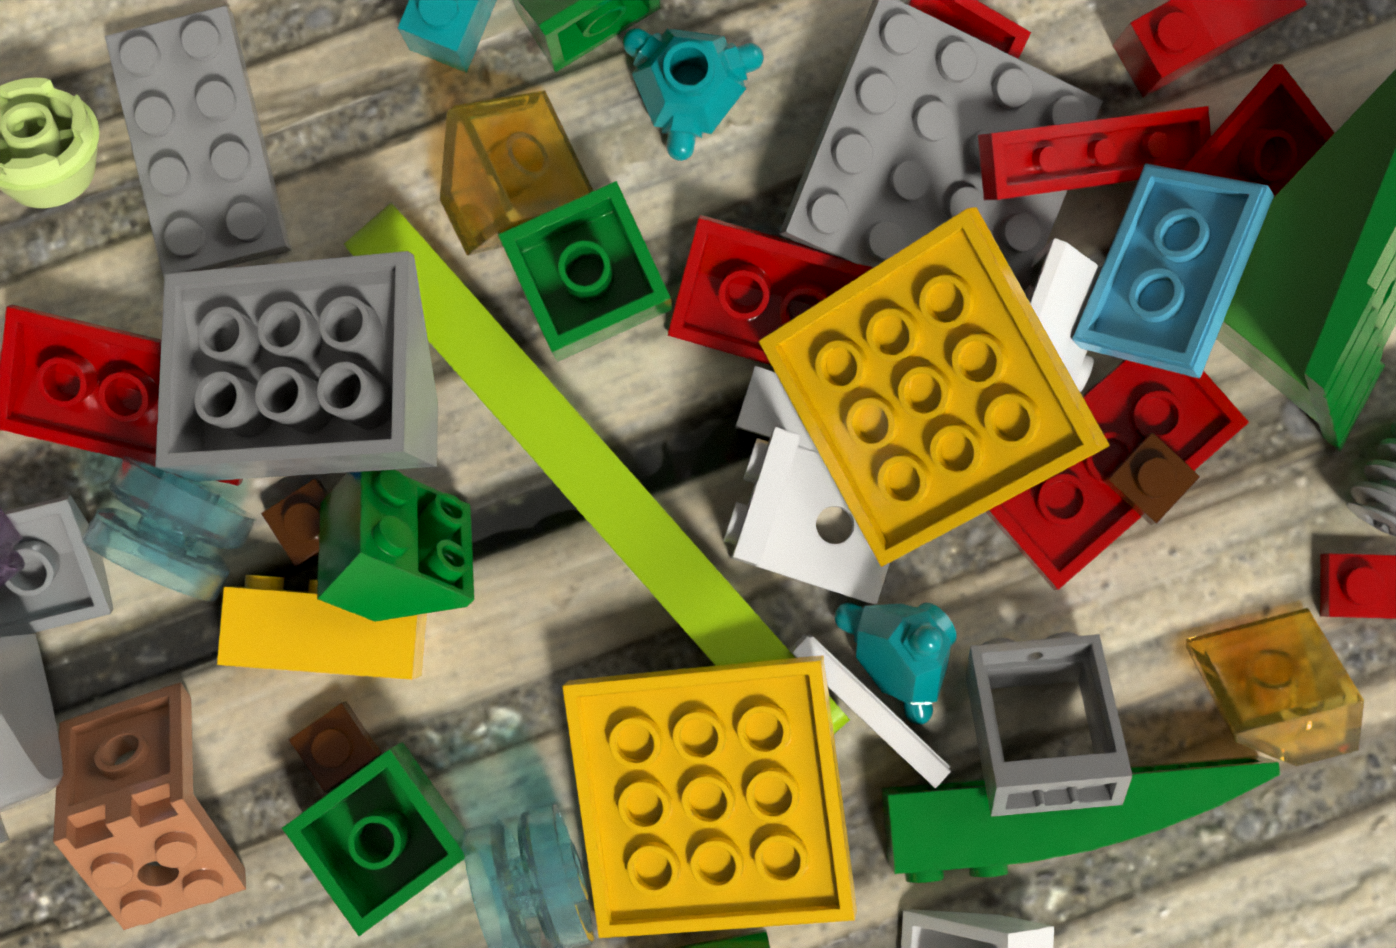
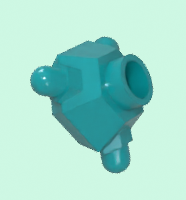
M634 28L629 30L623 39L625 51L635 58L633 65L636 66V69L633 71L632 76L654 127H661L662 133L668 134L666 149L669 156L677 161H684L692 156L696 137L702 138L703 133L712 134L746 90L744 80L748 79L747 73L759 69L764 61L763 51L758 45L746 43L736 47L733 42L727 43L725 36L668 28L662 35L659 33L651 35L643 29Z
M928 602L922 603L918 607L902 603L864 606V608L853 603L840 605L835 612V623L840 629L854 635V642L857 643V660L882 693L903 701L904 713L908 721L916 725L927 723L933 715L932 702H937L948 668L951 646L957 639L956 630L950 618L939 607Z

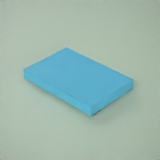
M1145 164L1072 340L1081 349L1200 378L1274 198L1269 186Z

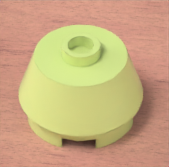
M24 78L1 85L0 190L18 203L33 208L56 207L77 198L87 189L95 174L99 125L94 112L77 94L73 96L70 93L55 89L51 80L47 78Z

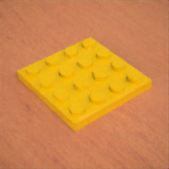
M977 207L963 210L759 341L881 567L1110 446Z
M824 655L568 680L562 686L599 938L855 921L857 905Z

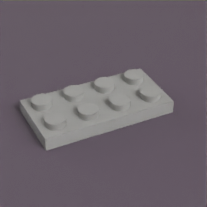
M227 5L105 36L163 277H165V274L220 269L290 251L291 246L234 16Z

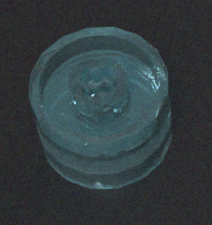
M124 456L109 487L117 500L140 513L141 516L117 508L97 509L82 537V542L104 558L141 577L191 597L206 601H216L230 570L222 557L199 544V541L224 550L240 549L243 547L257 519L251 513L222 498L220 493L200 482Z
M555 802L523 811L517 825L518 844L510 829L499 819L469 827L463 832V850L468 881L480 927L488 948H540V927L547 942L554 948H582L593 944V922L584 872L565 820Z

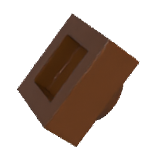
M1152 432L1146 434L1103 481L1152 525L1157 524L1200 476Z
M318 479L311 480L261 513L295 567H301L319 555L320 504L329 493Z
M347 701L342 702L289 739L324 793L381 754V751Z

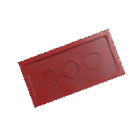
M1123 360L1082 396L1110 446L986 511L988 516L1053 590H1059L1141 518L1103 480L1146 434L1153 432L1195 471L1249 423L1204 370L1201 377L1196 378Z

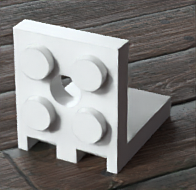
M777 427L774 428L768 442L757 438L743 478L745 481L754 483L748 505L736 502L723 542L735 545L731 559L877 605L890 563L883 567L878 563L820 454L799 447L801 435ZM825 508H841L851 518V533L842 543H828L817 532L816 521L819 514Z

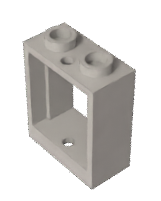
M1062 632L1053 634L1046 639L1015 642L1009 638H996L986 641L982 645H971L966 670V683L991 817L1123 805L1132 779V771L1100 634L1078 636L1075 633ZM1078 681L1094 754L1004 762L991 689Z

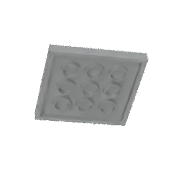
M873 0L779 234L800 244L853 263L876 267L963 210L977 207L1021 288L1025 292L1035 273V270L1031 268L1033 260L1047 243L1067 190L984 201L978 135L1095 120L1103 100L899 0Z

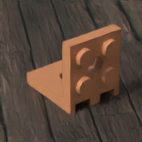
M181 682L59 722V742L64 775L59 785L56 786L53 842L123 930L149 924L159 918L201 904L212 903L219 898L246 890L244 866L193 794L191 697ZM136 750L127 761L114 765L123 754ZM157 861L160 866H152L147 863Z

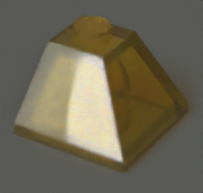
M546 91L454 105L447 111L440 201L467 256L503 247L498 234L594 191Z
M1308 608L1186 639V649L1236 743L1296 767L1359 750L1364 699Z

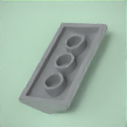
M71 495L0 512V637L32 634L112 613L113 604L99 540Z

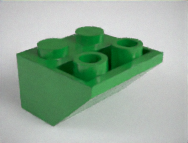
M395 469L347 472L320 504L317 599L374 622L468 607L475 600L470 504L459 500L449 493H443L411 479Z

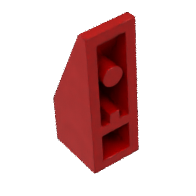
M1170 0L1130 22L1112 46L1141 96L1145 98L1299 12L1307 6L1305 0Z

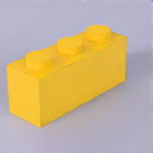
M245 575L244 587H224L217 665L409 680L422 676L427 614L374 622L318 600V580L311 579L309 580L308 591L284 590L285 577Z

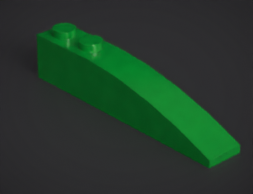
M1258 755L1130 766L1132 779L1123 805L992 817L990 815L984 779L941 782L936 788L931 784L883 787L881 791L888 865L894 874H905V881L910 883L940 881L944 879L943 870L969 868V875L972 877L1003 876L1008 874V865L1030 863L1096 850L1154 833L1219 807L1279 776V762Z

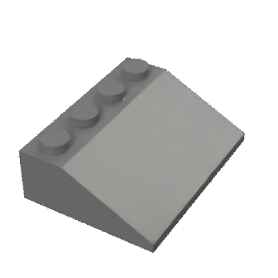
M403 251L165 274L155 468L200 482L437 467L438 399L415 259L412 253Z

